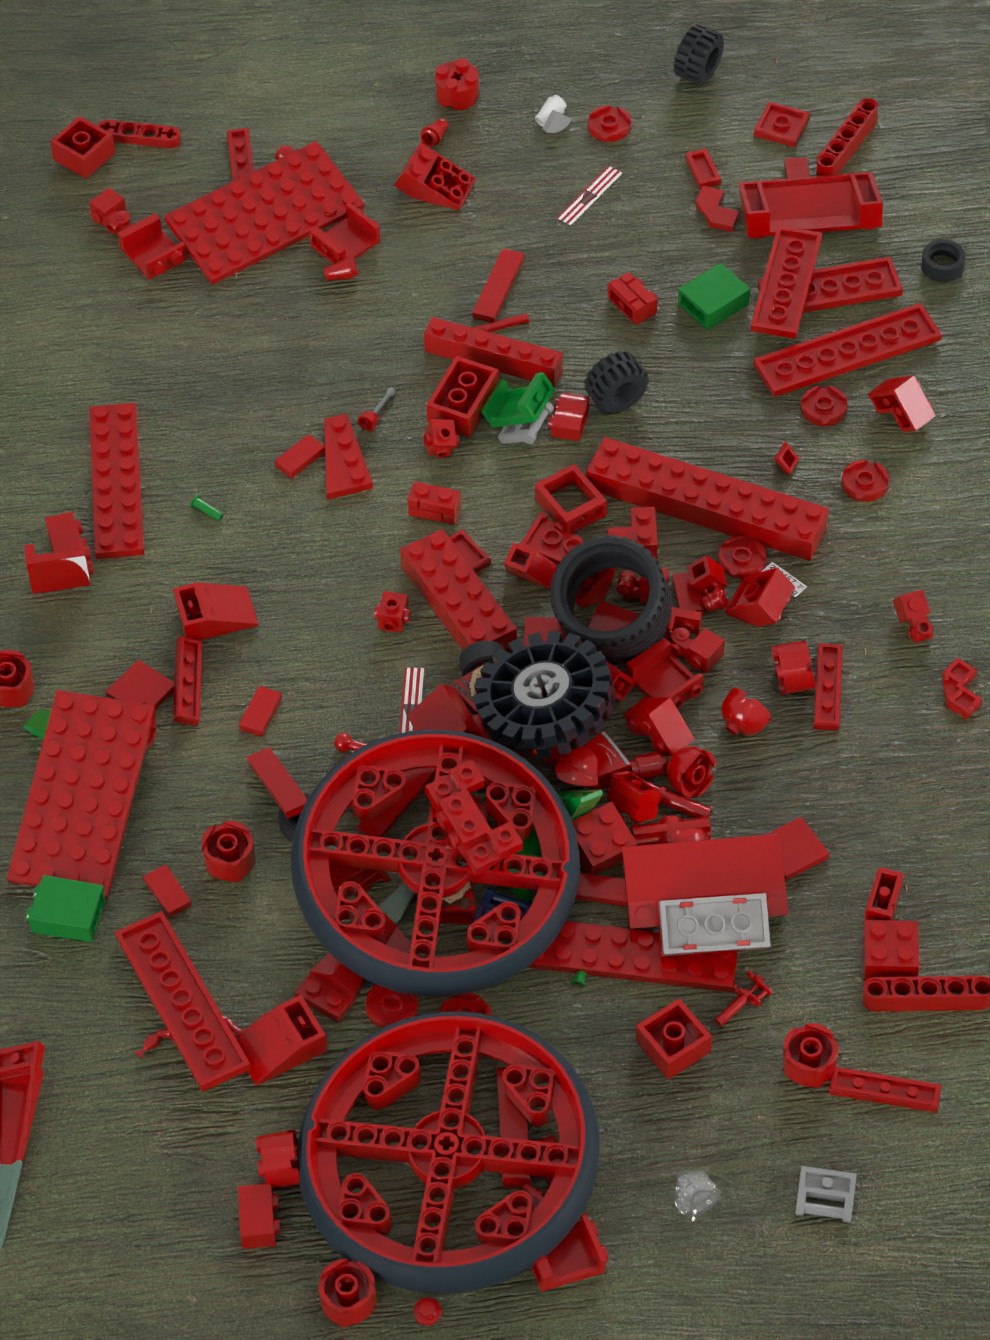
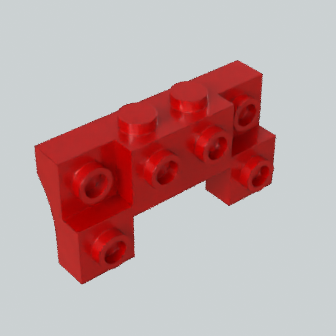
M471 759L450 769L449 775L425 785V794L437 812L436 818L440 826H445L448 830V837L454 848L458 847L472 872L477 876L486 872L499 861L521 851L523 841L511 822L493 830L489 827L470 793L483 788L485 781Z

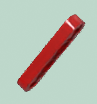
M102 120L97 124V126L112 133L113 140L116 143L162 148H175L181 143L180 130L173 126L117 120ZM125 131H133L130 135L123 134ZM147 133L155 134L153 137L144 136Z

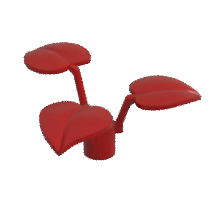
M557 746L552 748L551 758H543L547 764H553L556 775L562 782L578 787L598 786V761L592 750L578 747L573 749L572 752L560 756ZM534 749L532 754L537 756L536 750Z

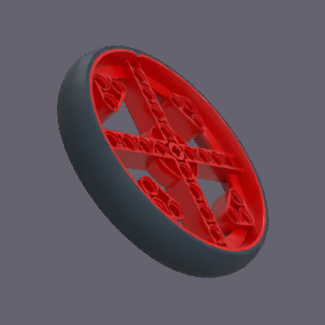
M418 730L391 735L356 750L331 769L318 783L300 814L294 832L291 849V873L297 901L307 924L326 950L340 963L368 981L390 990L412 995L445 997L468 994L497 985L521 972L547 950L558 936L573 907L579 883L580 856L576 832L563 801L548 780L527 760L512 750L480 736L449 730ZM472 759L484 780L491 783L486 789L485 808L500 826L511 822L522 841L529 837L531 826H533L540 844L542 858L513 854L492 866L493 869L475 876L458 847L454 848L452 846L446 827L440 826L436 818L437 812L432 804L429 824L415 828L404 840L336 832L335 829L340 818L352 802L354 816L358 820L368 821L404 797L406 777L403 772L414 769L436 768V781L449 775V771L443 768H454ZM371 780L373 783L366 784L363 781ZM395 783V784H398L399 786H397V787H391V786H389V784ZM498 796V797H501L502 799H501V800H494V799H492V797ZM518 800H526L528 803L522 804ZM361 803H368L369 806L363 807V806H360L359 804H361ZM520 822L525 824V826L519 827L516 826L515 823ZM435 836H443L444 839H442V840H437V839H435L434 837H435ZM333 845L337 848L334 850H329L326 847ZM361 849L363 852L354 853L352 850ZM380 852H386V853H388L389 855H388V856H380V855H378V853H380ZM407 855H411L415 857V859L408 860L404 857ZM464 862L467 865L461 867L458 866L456 863ZM329 864L400 874L404 884L418 895L410 954L388 947L377 941L383 937L385 932V916L359 884L352 881L343 883L338 890L337 897L330 878ZM510 869H517V870L520 871V872H518V873H511V872L508 871V870H510ZM542 872L545 874V876L540 877L535 875L534 873ZM435 882L438 885L435 887L428 886L427 883ZM468 882L538 891L532 905L521 920L518 905L513 902H504L471 924L467 930L466 947L470 953L435 957L443 898L458 893ZM351 895L354 896L356 899L347 900L345 899V897ZM430 905L435 909L425 910L423 907ZM503 916H511V917H513L514 919L507 921V920L503 919L502 917H503ZM344 919H349L352 921V923L343 924L341 921ZM374 922L377 923L379 926L372 928L369 927L367 924ZM423 929L430 930L431 933L422 934L420 931ZM481 936L484 940L476 941L473 937ZM502 939L509 940L511 943L502 944L499 941ZM419 953L427 954L428 957L419 958L416 955Z
M470 1012L424 1014L404 1019L372 1033L347 1051L324 1076L307 1106L300 1128L297 1149V1168L300 1175L299 1184L308 1213L330 1246L344 1259L354 1261L357 1264V1261L368 1266L375 1279L395 1287L416 1292L459 1293L474 1291L496 1285L534 1266L536 1260L544 1255L547 1256L571 1231L591 1196L599 1162L600 1137L594 1107L583 1082L568 1061L548 1042L513 1022L494 1016ZM465 1051H471L469 1054H462ZM451 1052L441 1109L421 1119L414 1128L345 1121L352 1106L363 1092L369 1107L375 1110L386 1108L420 1084L422 1074L418 1057ZM481 1055L509 1065L502 1073L505 1093L532 1125H546L550 1121L553 1111L559 1130L560 1144L486 1135L481 1125L470 1116ZM380 1067H387L384 1070H377ZM409 1069L413 1070L410 1073H403L404 1071ZM460 1075H467L464 1078H457ZM514 1080H519V1081H520V1082L517 1083V1084H512V1083H511V1082L514 1081ZM540 1083H547V1085L543 1087L537 1086ZM375 1091H382L379 1094H372ZM455 1099H462V1101L458 1103L452 1102ZM536 1107H542V1108H543V1109L540 1110V1111H534V1110H533V1109L536 1108ZM451 1123H457L454 1127H448ZM340 1136H344V1137H345V1138L342 1139V1140H338V1141L335 1140L337 1137H340ZM366 1139H372L369 1143H362ZM392 1142H399L395 1146H389ZM419 1145H426L422 1149H416ZM474 1150H479V1151H480V1152H479L478 1154H476V1155L470 1154V1153H471L472 1151H474ZM501 1153L508 1154L505 1157H497ZM337 1156L409 1163L416 1176L426 1184L414 1248L394 1242L384 1236L393 1227L389 1207L362 1174L352 1173L348 1175L341 1186L337 1169ZM528 1156L535 1157L532 1160H524ZM555 1159H562L559 1163H552ZM482 1171L553 1178L547 1193L535 1209L530 1194L525 1191H515L476 1219L475 1229L481 1245L461 1250L444 1251L455 1190L473 1182ZM442 1172L449 1173L444 1177L438 1176ZM356 1188L362 1189L358 1193H352V1191ZM437 1197L444 1198L442 1201L439 1202L433 1201ZM519 1206L527 1207L522 1211L515 1210ZM351 1213L357 1214L353 1218H346ZM378 1216L384 1217L380 1221H373ZM433 1222H438V1223H439V1224H438L437 1226H435V1227H428V1225H429L430 1223H433ZM487 1228H493V1229H495V1230H494L493 1232H491V1233H484V1232H483V1231H484L485 1229H487ZM515 1231H521V1232H523V1233H522L521 1235H519V1236H512V1235H511V1234H512L513 1232H515ZM426 1248H435L430 1253L423 1252Z

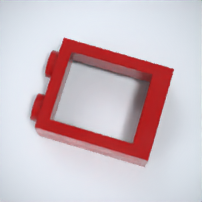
M575 464L563 468L558 473L544 478L535 484V500L555 523L558 522L563 525L570 534L607 516V500ZM574 483L589 501L566 513L551 494Z

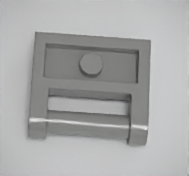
M547 402L537 421L532 422V424L504 426L497 438L502 444L517 442L533 444L545 418L552 413L553 405Z
M801 1166L795 1215L804 1216V1214L840 1218L843 1219L842 1222L851 1223L857 1174ZM806 1197L845 1202L844 1208L807 1203L805 1201Z

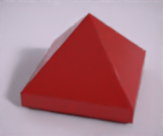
M784 442L774 460L788 476L793 471L799 457L789 444Z

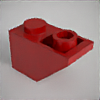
M513 542L504 562L507 573L551 590L553 573H556L557 565L537 551Z

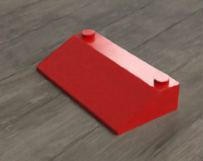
M872 172L738 182L744 226L748 238L761 239L765 236H775L778 226L815 232L852 229L872 230L877 227H883V201Z
M779 834L622 847L627 917L630 928L659 926L657 904L659 901L766 893L768 917L788 915Z

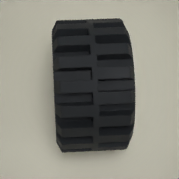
M699 24L692 26L684 35L677 49L674 60L675 74L698 85L706 83L715 72L723 53L724 38L722 34Z
M618 351L615 354L611 353L607 357H603L598 363H595L584 381L586 392L603 413L613 414L616 412L617 414L629 409L643 397V393L648 388L649 376L632 354L626 351L623 353Z

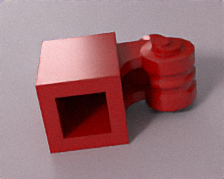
M107 188L89 202L92 219L106 227L110 233L115 234L131 226L130 214L126 211L124 198L112 189Z
M707 555L688 565L687 570L691 586L704 595L702 596V604L710 612L716 609L724 610L728 606L729 600L724 590L727 587L723 567Z
M661 568L668 584L669 569ZM630 571L622 572L619 576L617 592L626 599L639 598L640 602L647 603L650 593L647 579L643 576L637 578L636 574Z
M923 589L901 595L892 600L899 623L909 622L908 635L914 643H919L921 640L925 641V639H932L933 627L927 617L930 609Z
M685 628L673 630L671 634V653L675 657H680L681 655L687 659V662L694 669H699L707 674L724 656L725 640L706 628L695 639H689L690 633Z

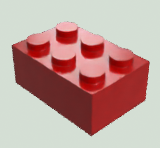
M456 356L426 404L427 423L429 424L431 419L454 420L455 433L471 437L483 417L481 410L499 381V370Z

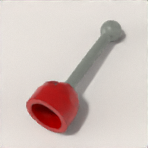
M390 387L387 389V394L373 411H365L360 415L358 424L362 429L372 431L379 421L377 413L386 401L395 395L396 391L394 388Z

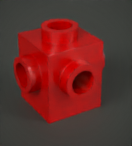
M430 420L423 436V444L427 446L428 455H436L438 458L448 457L458 447L459 435L455 433L454 420Z
M384 591L381 603L376 604L374 618L378 619V628L388 632H403L405 623H409L411 617L408 594Z

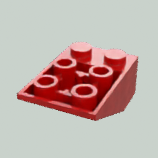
M420 142L409 156L394 187L411 198L460 210L476 178Z
M196 582L173 588L176 608L186 638L199 641L259 626L247 586Z
M302 995L278 1005L236 1039L250 1063L251 1070L247 1072L255 1086L328 1051L326 1034Z

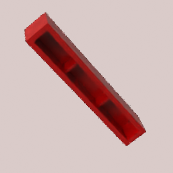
M435 317L431 318L424 331L425 352L450 359L459 356L498 369L501 373L532 381L536 373L543 372L553 387L556 386L563 371V352Z

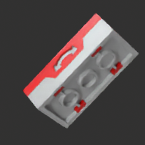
M766 893L659 901L657 904L662 957L763 950L771 947Z

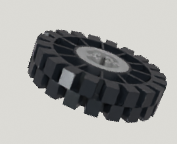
M549 631L546 642H543L539 632L528 635V646H524L520 638L508 643L511 654H508L501 648L492 655L494 664L489 662L484 664L480 670L482 678H477L474 686L476 692L474 694L475 706L488 738L512 751L516 749L519 756L529 759L534 749L538 759L551 758L553 746H557L560 756L572 752L569 743L571 740L579 747H582L591 741L588 731L598 735L605 727L603 719H610L613 712L612 703H615L614 683L609 666L602 652H597L596 646L588 640L582 643L580 636L571 633L563 640L561 632ZM544 685L548 698H543L539 686Z

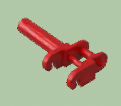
M751 970L747 972L748 978L755 983L749 991L743 988L738 990V986L736 984L733 985V992L738 997L714 1019L718 1027H722L748 1001L752 1005L760 1007V1000L766 995H772L771 988L764 984V979L757 973L753 976ZM758 988L761 992L757 996L753 995L752 993Z

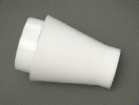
M558 95L548 97L540 112L535 116L536 122L544 127L551 111L555 110L563 114L566 103Z

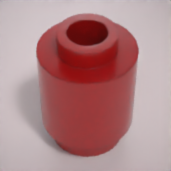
M658 751L634 756L633 760H629L631 772L645 780L663 776L664 770H667L665 756H660Z

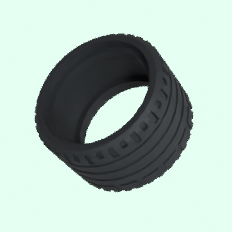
M618 535L597 536L576 545L573 550L571 549L567 552L566 557L564 556L561 559L560 564L556 567V573H553L550 597L551 606L554 609L553 612L566 637L571 633L580 636L582 643L585 640L590 641L596 646L597 652L601 651L609 663L630 661V659L637 657L662 639L661 637L665 634L666 626L669 625L672 616L671 592L656 558L642 544L638 545L635 540H630L627 537L620 538ZM610 568H625L637 572L647 579L650 587L648 602L639 617L628 626L614 631H598L582 625L575 619L574 604L576 596L586 580L597 572Z

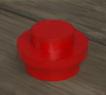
M429 1297L420 1299L415 1304L413 1310L415 1319L425 1326L435 1324L442 1315L440 1303L436 1299Z

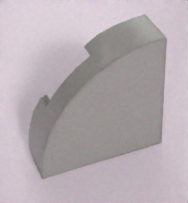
M552 110L543 130L548 133L560 132L570 124L572 119Z

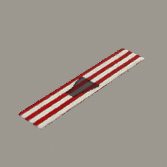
M607 166L557 218L572 225L622 175V172Z
M405 668L399 734L415 731L407 715L422 702L424 668Z

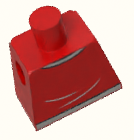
M605 730L583 746L592 750L598 761V786L590 787L591 790H601L609 787L610 777L613 773L631 771V763Z

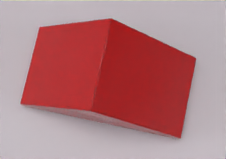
M611 568L605 569L588 578L581 586L575 603L583 609L605 600L615 574L614 570Z

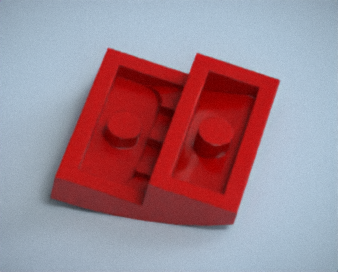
M600 601L588 628L598 631L618 630L635 621L640 614ZM620 661V663H623V664H627V662H628V661H626V662H625V661Z

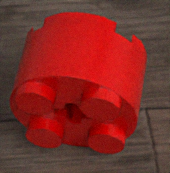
M460 58L457 61L447 62L436 68V98L441 106L445 108L450 106L454 110L459 111L468 109L476 103V99L479 97V73L467 59Z
M806 640L771 647L775 673L778 680H780L778 681L780 695L815 688L814 674Z
M2 650L0 651V707H23L27 704L35 689L31 664L21 652Z
M223 821L224 824L209 827L202 837L204 864L206 871L213 877L237 883L242 881L244 876L255 865L254 841L249 829L242 823Z
M807 1023L803 1027H795L789 1031L784 1041L782 1060L783 1071L786 1077L799 1085L820 1088L830 1080L837 1066L839 1048L833 1033L825 1026L816 1023Z
M286 1130L255 1137L257 1151L261 1153L262 1160L257 1161L260 1177H263L264 1184H271L272 1190L299 1185L300 1175L297 1168L298 1135L296 1130Z
M348 1259L336 1260L323 1270L319 1281L318 1290L321 1308L331 1321L341 1327H348L364 1321L376 1308L377 1297L373 1273L368 1266L357 1261V1264L354 1261H348Z

